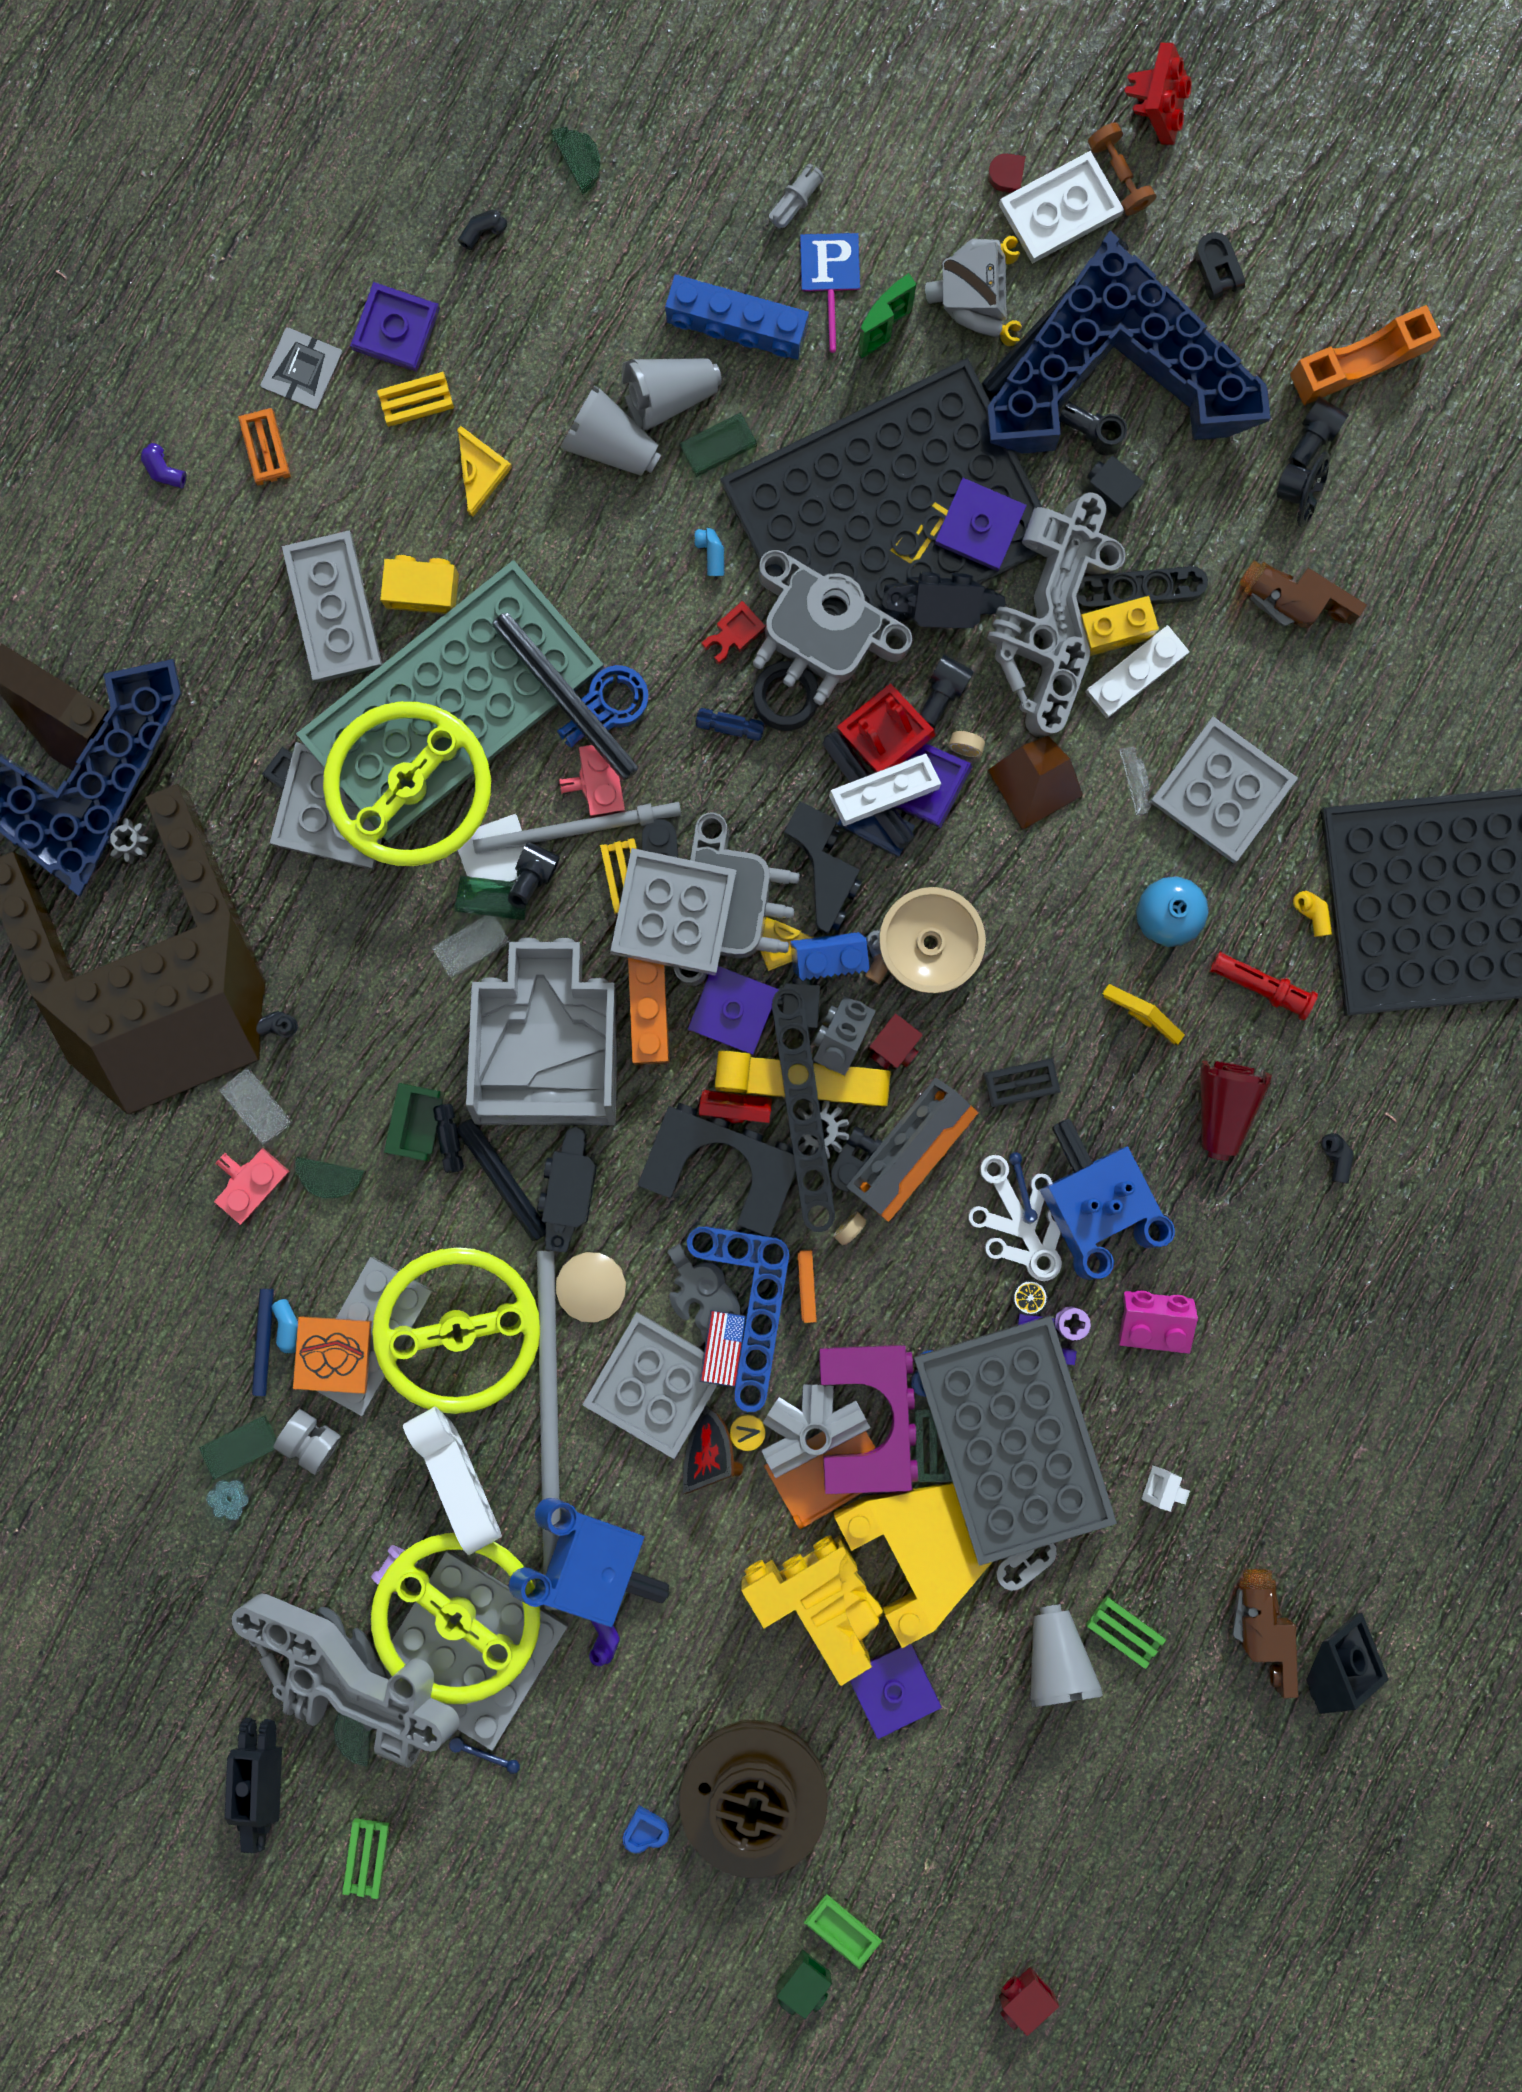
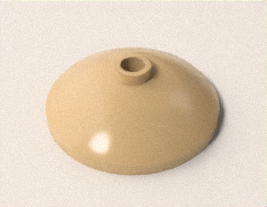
M937 887L917 889L898 899L887 912L879 935L881 956L889 972L901 984L923 993L950 991L966 982L979 967L986 943L982 920L971 903L951 890ZM925 938H934L937 943L934 949L926 948L924 945Z

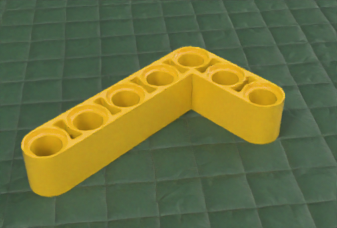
M718 1051L715 1089L724 1092L785 1097L780 1060L753 1058L749 1053ZM813 1063L819 1101L888 1106L891 1071L849 1067L844 1076L836 1071L827 1069L821 1064ZM795 1064L789 1068L788 1078L793 1084L800 1085L807 1081L809 1073L805 1066Z

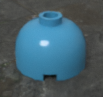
M1176 876L1161 878L1150 884L1141 895L1136 908L1137 923L1143 934L1148 939H1152L1154 942L1165 947L1182 946L1195 939L1205 927L1209 913L1207 899L1201 888L1191 880Z

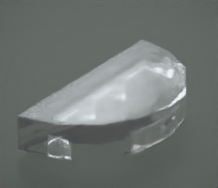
M1134 746L1119 749L1136 816L1146 814L1150 810L1151 803L1148 802L1146 791H1149L1150 787L1142 758H1137V749Z

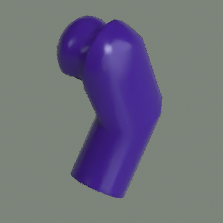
M591 1621L598 1636L593 1649L589 1653V1659L593 1665L600 1667L610 1663L614 1658L620 1638L614 1625L609 1627Z

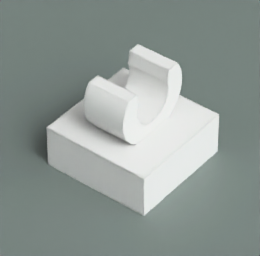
M1152 1466L1141 1499L1160 1509L1171 1512L1174 1501L1186 1505L1190 1491L1181 1488L1182 1477L1165 1469Z

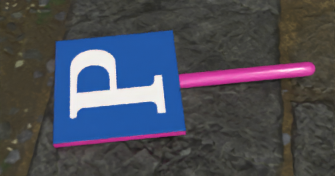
M858 233L800 234L802 291H828L829 351L835 353L834 291L860 290Z

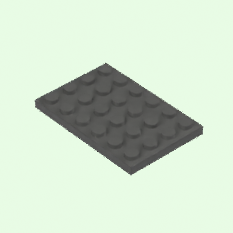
M1051 1315L914 1357L979 1566L1117 1524Z

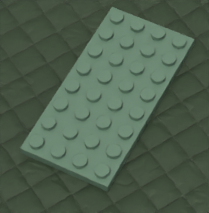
M512 560L297 732L296 735L325 769L327 757L334 742L342 731L357 717L384 704L401 701L420 702L434 705L460 719L474 733L489 762L558 706L556 701L493 628V621L502 613L510 614L574 691L604 668V664L518 564ZM402 718L387 721L370 729L349 750L340 774V788L360 811L363 808L372 807L389 788L388 775L391 769L403 762L412 763L428 745V735L433 729L437 728V725L421 719ZM446 737L439 738L435 741L433 748L438 751H445L452 745V740ZM459 748L457 754L451 760L442 761L425 780L427 790L421 801L412 805L404 804L387 823V832L383 836L387 843L392 841L474 774L472 762L465 748ZM403 779L400 782L403 788L407 786L411 789L415 786L413 780L406 781ZM377 816L367 818L375 829L379 828L381 818Z

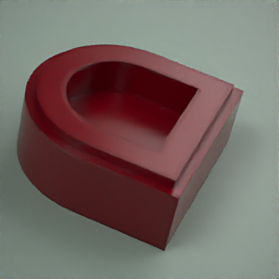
M1008 153L996 156L991 161L988 170V180L991 186L998 191L1013 193L1020 189L1026 156Z

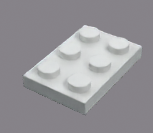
M1091 151L1001 198L999 202L1002 212L1032 264L1122 216L1124 211Z

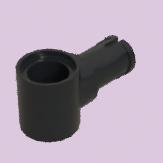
M1319 396L1302 422V425H1304L1302 429L1303 436L1288 458L1289 462L1292 465L1306 469L1320 446L1325 445L1328 441L1332 442L1349 414Z
M1070 401L1067 402L1065 409H1063L1059 417L1060 423L1062 422L1085 434L1084 438L1091 442L1094 450L1104 456L1116 453L1127 434V424L1119 415L1107 414L1103 416L1099 413L1093 415L1072 404ZM1112 430L1116 434L1117 439L1107 440L1102 436L1101 431Z
M946 655L942 656L929 680L932 683L930 686L931 693L920 712V715L934 728L949 702H954L956 697H961L974 673V670Z
M527 842L515 867L518 878L507 897L508 902L516 908L524 909L535 889L541 887L543 883L549 884L559 863L560 856Z

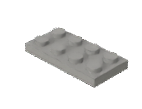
M350 530L282 546L313 681L319 683L379 668L382 665V660Z
M374 1257L369 1258L336 1319L372 1321L367 1393L318 1391L360 1416L365 1415L385 1379L374 1351L373 1320L383 1291L399 1272ZM415 1280L412 1281L400 1294L393 1307L389 1328L394 1330L399 1326H408L413 1329L433 1290ZM409 1335L398 1336L394 1341V1346L401 1350Z

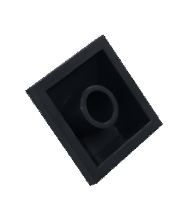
M1356 1613L1326 1638L1320 1646L1306 1679L1310 1695L1315 1701L1319 1714L1356 1710L1389 1680L1363 1613Z

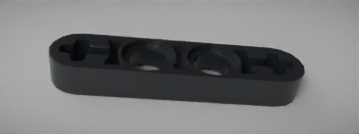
M1195 566L1091 575L1082 578L1076 598L1079 609L1084 611L1099 610L1146 596L1150 597L1152 605L1189 602L1197 600L1202 596L1208 586V578L1202 569ZM1188 576H1192L1193 582H1199L1194 592L1190 591L1189 586H1178L1175 590L1176 594H1172L1173 584L1184 583ZM1153 578L1162 580L1166 586L1165 593L1160 596L1151 594L1148 591L1147 582ZM1116 582L1127 583L1131 587V596L1126 599L1116 597L1113 593V585ZM1102 583L1107 584L1105 591L1106 601L1103 600L1104 593L1093 595L1091 601H1086L1084 595H1079L1084 586H1089V590L1095 592L1102 590Z

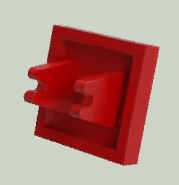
M1160 43L1154 69L1128 74L1129 82L1136 84L1125 87L1124 91L1127 96L1144 102L1143 104L1134 105L1133 111L1137 115L1149 117L1161 145H1174L1177 131H1181L1183 127V105L1185 99H1188L1191 94L1192 82L1191 77L1187 76L1183 58L1179 56L1175 44Z
M891 683L837 726L842 737L875 773L903 763L936 736L934 729Z

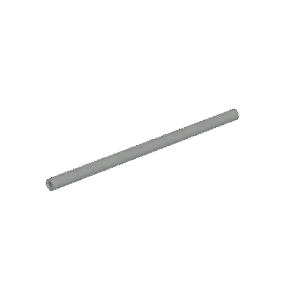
M537 1251L538 1312L540 1320L539 1386L542 1500L546 1498L560 1500L554 1251ZM560 1508L556 1509L552 1514V1525L560 1520ZM542 1528L543 1575H545L560 1535L553 1534ZM544 1605V1609L546 1610H557L555 1608Z

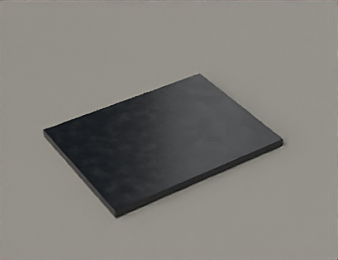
M968 358L720 478V484L759 562L765 553L771 550H779L822 576L836 573L849 576L860 585L867 603L901 623L909 620L903 612L886 609L882 606L885 585L906 583V577H919L920 572L938 573L941 575L940 578H952L953 573L969 574L973 576V581L982 584L1041 555L1024 546L1022 540L1034 508L1042 507L1015 451L990 443L987 407L990 401ZM962 478L1027 505L999 571H995L935 545L934 543L940 529L935 536L930 534L939 519L945 520L946 515L932 507V505L936 502L946 510H949ZM923 525L922 531L918 535L916 532L919 529V527ZM927 538L931 540L920 559L914 560L911 564L896 555L913 559ZM771 564L765 568L766 572L773 577H778L784 573L782 567L777 564ZM836 597L828 598L822 603L824 610L833 616L844 614L847 611L845 603Z
M1522 788L1324 807L1321 809L1344 1016L1522 998Z

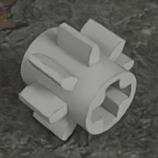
M124 818L123 825L116 826L111 833L108 844L112 845L114 849L110 855L117 859L124 853L125 861L133 864L134 856L141 855L146 858L147 854L144 851L146 844L152 843L150 838L142 834L146 830V826L139 823L133 828L132 821ZM127 835L131 836L130 839L133 842L130 847L126 846L127 843L124 840Z

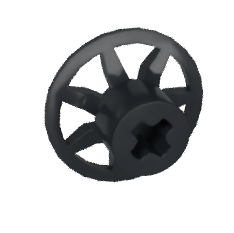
M1323 452L1318 457L1312 470L1288 464L1281 475L1277 488V498L1300 505L1297 523L1301 528L1310 521L1313 515L1310 513H1314L1317 500L1313 497L1314 491H1322L1325 487L1330 465L1328 452Z

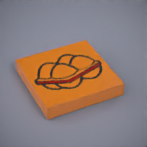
M298 1317L293 1389L367 1393L372 1321Z

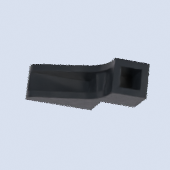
M800 801L784 831V838L798 845L807 854L812 863L816 929L821 934L828 936L831 929L839 930L846 916V912L841 910L846 898L854 900L862 881L856 879L860 870L823 852L825 848L832 850L840 834V831L835 829L838 820Z

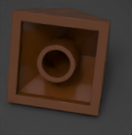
M1049 736L1021 746L987 770L1021 830L1028 828L1083 796L1071 759Z

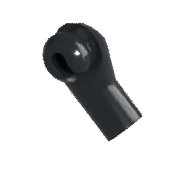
M275 1011L262 1017L256 1029L260 1037L273 1033L288 1038L297 1032L298 1023L294 1017Z

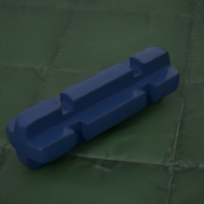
M700 708L696 717V726L698 728L710 730L711 727L716 732L742 737L743 734L747 735V739L756 741L761 740L764 731V723L760 720L750 719V721H746V717L719 711L718 714H714L713 710Z

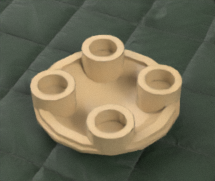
M585 1252L572 1257L562 1266L556 1280V1294L560 1306L569 1316L581 1322H599L609 1318L620 1308L625 1297L626 1281L622 1268L612 1258L601 1253Z

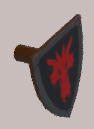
M705 1406L688 1442L684 1458L683 1494L694 1492L732 1476L738 1477L743 1471L742 1463L734 1461L732 1441L725 1423L709 1406Z

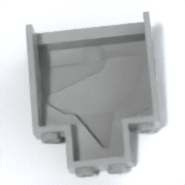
M521 938L518 942H509L508 982H503L498 978H484L481 982H472L466 1106L475 1125H616L615 983H609L608 980L602 978H592L587 982H582L583 953L580 942H575L569 938H557L553 942H539L535 938Z

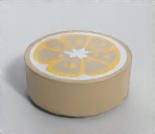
M956 731L952 733L948 747L953 752L963 756L981 757L985 741L974 733Z
M855 1211L840 1225L833 1237L841 1245H847L864 1228L866 1219L858 1211Z

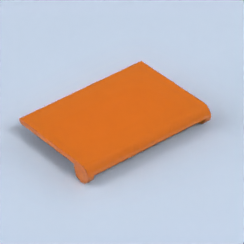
M822 1431L806 1440L807 1445L813 1450L821 1449L826 1443L825 1433ZM865 1431L778 1478H775L768 1463L763 1466L793 1516L799 1529H802L862 1494H825L823 1455L859 1454L869 1452L876 1447Z

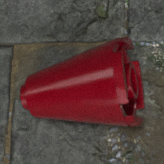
M1202 1061L1200 1067L1202 1148L1208 1151V1157L1228 1161L1230 1156L1238 1154L1271 1085V1074L1263 1072L1261 1078L1253 1075L1255 1068L1215 1061L1214 1068H1212L1208 1061Z

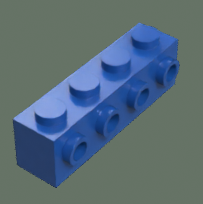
M676 274L674 275L665 306L667 323L677 328L691 329L705 333L712 338L730 340L744 347L769 351L784 358L790 357L799 360L808 329V311Z

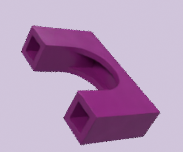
M905 1345L819 1348L821 1385L865 1384L872 1386L884 1394L892 1411L890 1432L883 1443L877 1448L859 1454L823 1455L825 1494L912 1491V1482H918L917 1460H910V1446H916L915 1424H909L908 1410L915 1409L914 1389L907 1388V1374H913L912 1352H906Z

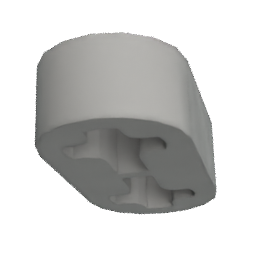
M1054 1543L1046 1547L1045 1552L1047 1556L1044 1559L1035 1556L1028 1562L1026 1559L1034 1553V1549L1000 1559L995 1568V1576L1000 1585L1005 1589L1013 1591L1019 1590L1054 1562L1057 1555ZM1022 1562L1025 1563L1017 1571L1018 1580L1013 1581L1011 1578L1003 1579L1006 1575L1004 1568L1010 1564L1011 1567L1015 1568Z

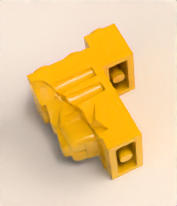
M829 1535L813 1545L814 1551L805 1557H802L801 1554L791 1557L782 1564L784 1569L780 1572L773 1560L767 1563L759 1560L744 1570L746 1575L742 1577L741 1591L763 1628L768 1627L796 1610L840 1686L872 1667L869 1653L862 1641L863 1638L870 1634V1631L877 1627L883 1610L879 1602L867 1591L864 1580L856 1572L858 1571L856 1562L840 1535L834 1539Z

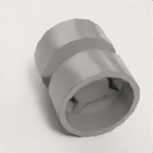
M299 1409L286 1424L273 1448L289 1459L296 1456L299 1458V1466L311 1474L317 1475L336 1449L342 1436L326 1425L320 1428L317 1427V1419Z

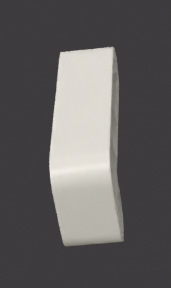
M435 1406L404 1423L403 1429L412 1447L424 1458L455 1535L467 1555L501 1538V1531L465 1446L450 1419Z

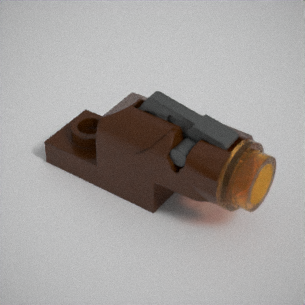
M1253 560L1238 583L1245 588L1243 592L1247 593L1259 608L1264 610L1282 627L1294 623L1299 627L1309 628L1323 608L1328 610V615L1335 621L1352 625L1367 606V604L1310 568H1307L1297 582L1292 580L1294 576L1277 570L1264 561L1260 564Z
M1266 1569L1243 1570V1578L1240 1579V1588H1238L1236 1595L1232 1635L1242 1642L1244 1652L1253 1662H1275V1665H1270L1269 1669L1270 1683L1283 1698H1298L1296 1625L1288 1618H1277V1616H1281L1276 1595V1580L1272 1579V1571Z

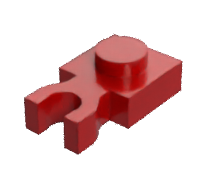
M741 601L717 623V628L721 632L707 637L701 643V646L707 651L712 645H719L722 651L714 658L716 663L720 665L726 660L729 650L733 646L741 652L765 631L766 626Z

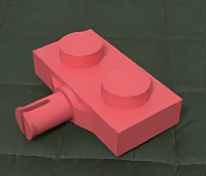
M593 745L579 747L581 761L580 777L559 779L561 794L582 790L588 803L590 818L625 812L619 776Z
M264 1148L250 1162L239 1166L227 1153H224L215 1164L231 1178L225 1190L214 1202L241 1225L290 1171Z

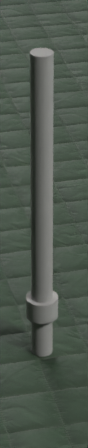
M679 802L653 807L650 803L637 806V810L473 840V846L477 854L525 845L527 842H542L638 823L641 826H646V824L654 823L656 819L681 816Z

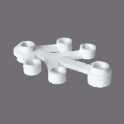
M998 1155L986 1157L980 1164V1175L986 1182L994 1184L1012 1220L989 1213L984 1207L976 1206L969 1211L968 1221L974 1227L981 1228L986 1226L1021 1237L1029 1251L1007 1246L1000 1238H990L985 1243V1253L993 1259L1005 1258L1026 1265L1028 1273L1037 1280L1048 1281L1055 1278L1060 1272L1062 1265L1061 1257L1055 1250L1061 1232L1056 1222L1052 1219L1049 1209L1046 1213L1049 1225L1042 1244L1035 1232L1044 1203L1041 1192L1035 1187V1181L1042 1177L1047 1181V1185L1052 1183L1051 1178L1046 1174H1036L1031 1178L1030 1188L1032 1192L1029 1200L1031 1208L1037 1212L1038 1218L1034 1223L1027 1224L1022 1219L1024 1210L1006 1178L1009 1174L1007 1161ZM992 1162L998 1164L1000 1168L996 1176H991L987 1172V1167ZM977 1210H981L985 1214V1220L981 1224L973 1221V1214ZM997 1241L1002 1246V1250L998 1255L991 1254L989 1250L992 1242ZM1042 1256L1049 1259V1266L1045 1270H1041L1037 1266V1260Z

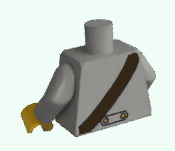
M1008 236L1004 239L1003 243L993 239H971L952 257L946 258L943 261V280L926 283L925 294L927 302L929 304L943 302L944 309L956 323L996 338L1000 335L1002 343L1007 346L1016 345L1020 339L1011 337L1008 329L1020 331L1022 328L1021 323L1017 320H1012L1003 325L1001 320L1007 319L1006 264H1013L1020 255L1019 251L1011 252L1007 248H1015L1018 243L1017 238Z

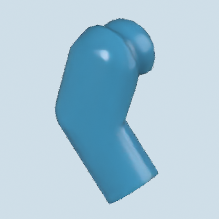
M707 528V530L697 529L695 531V546L697 548H707V576H724V547L719 537L711 528Z
M282 1299L271 1306L278 1321L276 1343L282 1352L295 1353L298 1321L288 1300Z

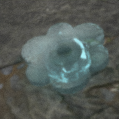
M225 1480L217 1482L216 1489L210 1491L206 1498L207 1503L214 1507L213 1513L216 1517L226 1516L230 1520L238 1519L241 1516L242 1507L248 1504L249 1499L247 1495L243 1494L245 1487L239 1480H233L229 1483ZM227 1496L231 1497V1502L227 1501Z

